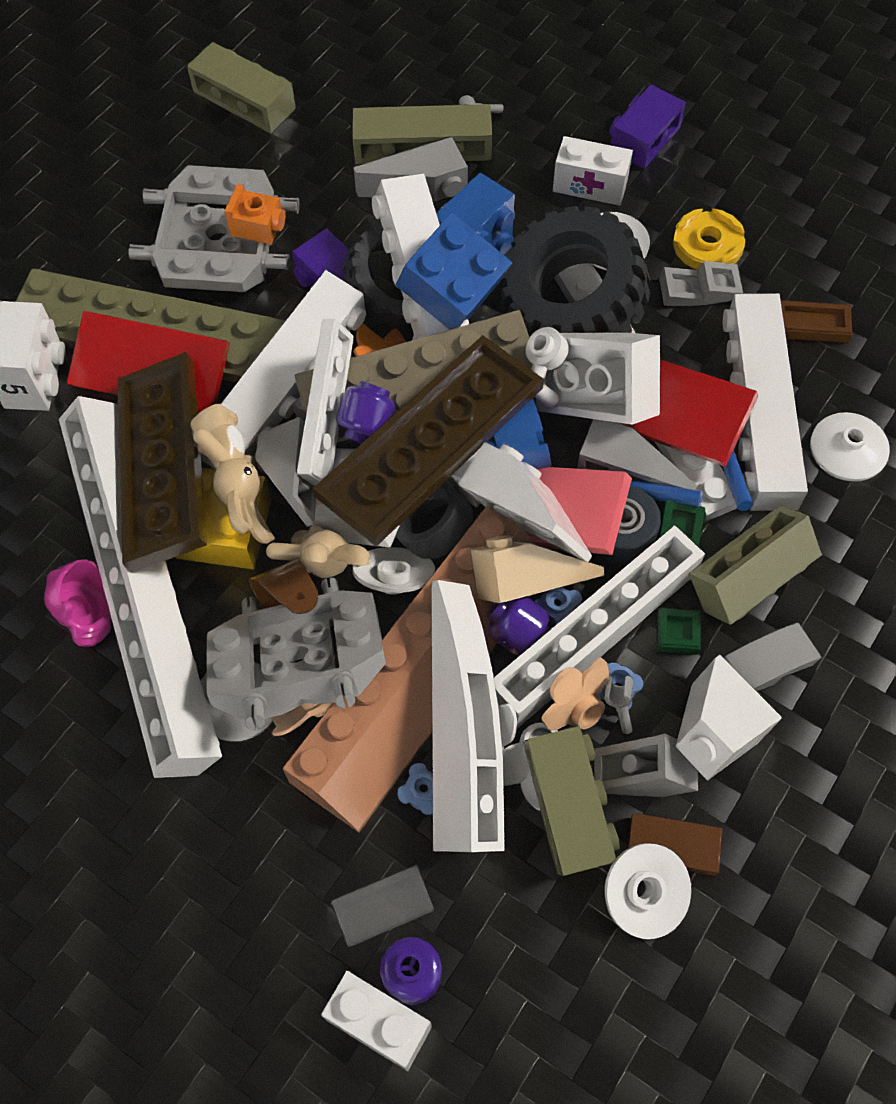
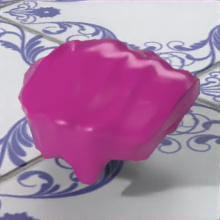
M76 560L58 567L47 575L44 601L52 616L61 625L68 627L72 634V639L77 645L90 647L101 642L110 633L112 618L98 566L92 561Z

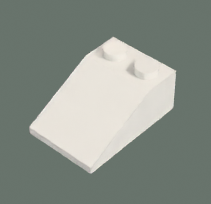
M560 333L568 342V354L564 362L557 368L547 371L544 378V384L558 394L559 401L554 407H548L536 398L537 411L625 424H635L660 415V335L638 333Z
M484 442L458 485L484 507L488 506L519 525L524 531L588 563L592 557L590 551L552 491L539 479L542 473L531 465L521 462L524 456L515 449L505 444H502L501 448L498 449Z

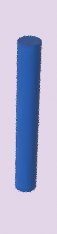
M733 450L726 467L723 466L737 509L746 511L753 506V501Z
M631 480L630 486L644 490L654 500H671L679 504L700 507L702 503V491Z

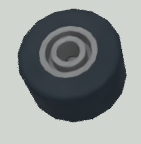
M630 486L613 554H595L602 560L613 564H630L656 541L661 525L660 510L654 499L644 490Z

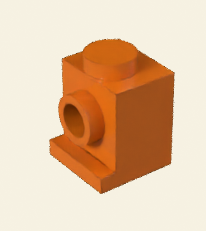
M236 184L224 211L230 236L269 245L272 244L277 231H282L285 224L286 214L285 210L281 209L280 198L246 191L244 185Z

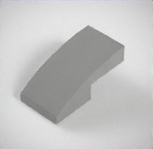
M703 261L698 270L664 267L659 275L663 303L666 306L716 304L733 300L734 294H743L737 264Z
M799 623L770 633L724 657L755 691L774 685L783 676L813 666L822 658Z

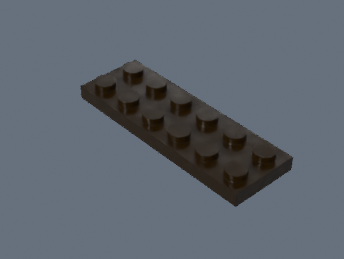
M482 335L313 488L314 497L377 547L471 458L484 442L486 443L543 389L544 378Z
M187 352L117 379L122 564L131 573L207 546L201 454L197 449L198 444L193 439L194 432L190 425L193 418L198 415L194 361Z

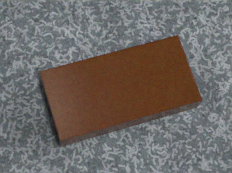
M780 300L786 339L850 342L853 335L851 305Z
M632 813L627 849L644 843L661 845L673 851L682 860L687 871L716 876L719 873L722 828Z

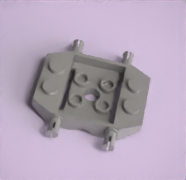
M187 165L169 184L168 188L164 190L144 188V204H163L164 208L155 244L151 246L130 244L129 258L130 260L151 261L152 266L157 267L164 287L245 292L265 280L267 268L288 270L289 254H269V244L230 236L224 213L225 209L210 208L205 204H198L194 207H189L190 203L227 205L236 184L244 185L246 191L278 197V195H274L264 170ZM278 197L280 198L281 209H284L285 212L299 213V198ZM217 233L225 234L220 240L214 241L209 239Z
M329 577L331 587H329L327 578H325L321 583L323 595L318 596L319 599L315 608L305 614L292 613L283 605L259 610V601L255 597H249L250 606L247 597L244 598L241 603V615H237L207 633V695L211 705L245 720V726L250 730H256V722L258 728L261 729L265 725V719L283 715L304 703L328 704L335 702L338 707L346 708L345 699H347L349 707L354 705L355 697L364 691L386 664L373 594L369 592L339 591L337 579ZM331 626H334L339 668H336ZM260 644L262 687L255 688L253 645ZM303 659L302 661L293 663L296 660Z

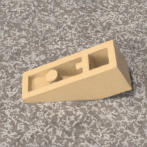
M510 535L487 538L486 546L471 549L478 599L497 603L507 602L605 575L604 567L587 563L583 560L530 543L514 542Z

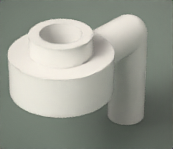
M544 327L537 330L531 335L526 345V356L533 363L531 370L542 378H545L547 371L560 366L568 354L569 347L566 338L554 328ZM545 384L543 389L535 396V398L548 407H554L559 401L558 394Z

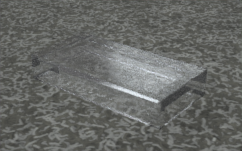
M417 865L332 901L348 947L434 911Z

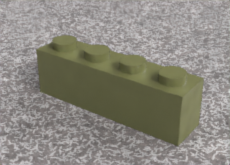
M490 104L353 108L355 164H366L450 137L453 138L464 161H485L492 158Z

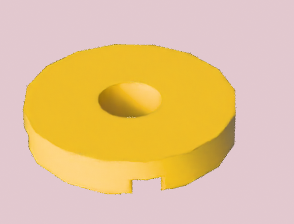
M697 209L684 215L677 223L673 239L676 255L686 265L696 270L700 268L703 261L736 264L743 254L746 241L744 238V228L729 213L718 209H712L711 212H702L703 209ZM712 236L718 242L708 243L702 240L701 237Z

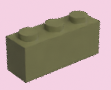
M214 42L208 45L187 65L193 92L269 133H272L296 109L291 82Z
M779 506L691 571L689 576L704 612L731 625L736 620L744 617L749 610L766 597L774 594L779 587L796 574L804 571L809 564L822 554L809 516Z
M580 726L525 740L523 746L557 874L565 876L613 863L616 860L614 851L620 849V844L613 823L607 824L602 806L607 805V796L602 780L600 778L594 779L590 761L595 760V752L590 736L588 734L582 735Z

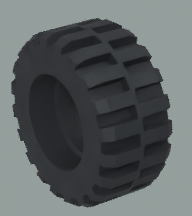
M577 206L565 207V212L556 214L555 210L546 213V218L537 223L534 220L527 225V232L523 236L521 234L517 235L511 243L513 251L505 253V257L513 263L499 284L502 288L501 297L509 313L520 310L529 338L534 332L544 327L554 328L559 333H631L632 322L635 324L640 322L645 313L642 306L648 304L650 296L648 288L650 284L649 273L638 239L634 237L632 229L625 222H619L618 216L606 211L601 215L599 208L587 206L584 211H579ZM589 263L607 269L605 278L600 286L582 300L560 304L544 299L546 289L552 279L568 267Z

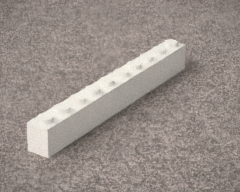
M78 396L59 418L153 776L154 778L198 776L219 760L222 754L166 562L162 561L132 573L122 564L118 404Z

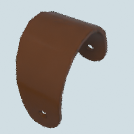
M298 558L249 579V585L264 609L283 605L292 613L305 614L312 611L317 605L319 599L318 591L306 568Z

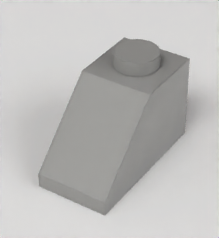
M667 734L595 749L594 779L600 778L602 780L606 794L666 797L698 791V770L675 747L677 739Z

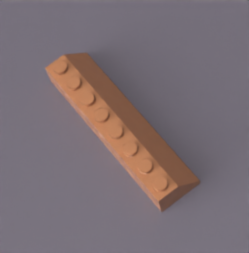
M488 506L485 507L384 637L382 643L386 664L364 691L355 697L354 705L349 707L347 699H345L346 708H340L334 702L283 767L284 773L291 785L358 833L433 732L432 581L440 580L469 585L481 621L489 655L498 644L488 633L491 619L487 617V612L494 602L478 599L471 549L486 546L487 538L510 535L514 542L530 543L533 545L535 543L519 525Z

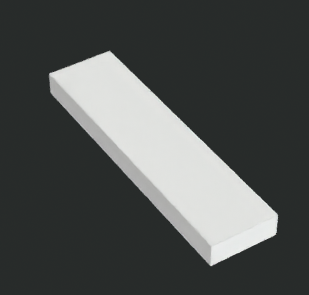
M335 318L322 319L297 468V475L313 486H316L333 470L340 426L336 421V415L345 393L354 337Z

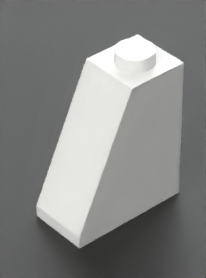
M719 655L715 657L691 686L675 747L708 781L757 745L782 717Z

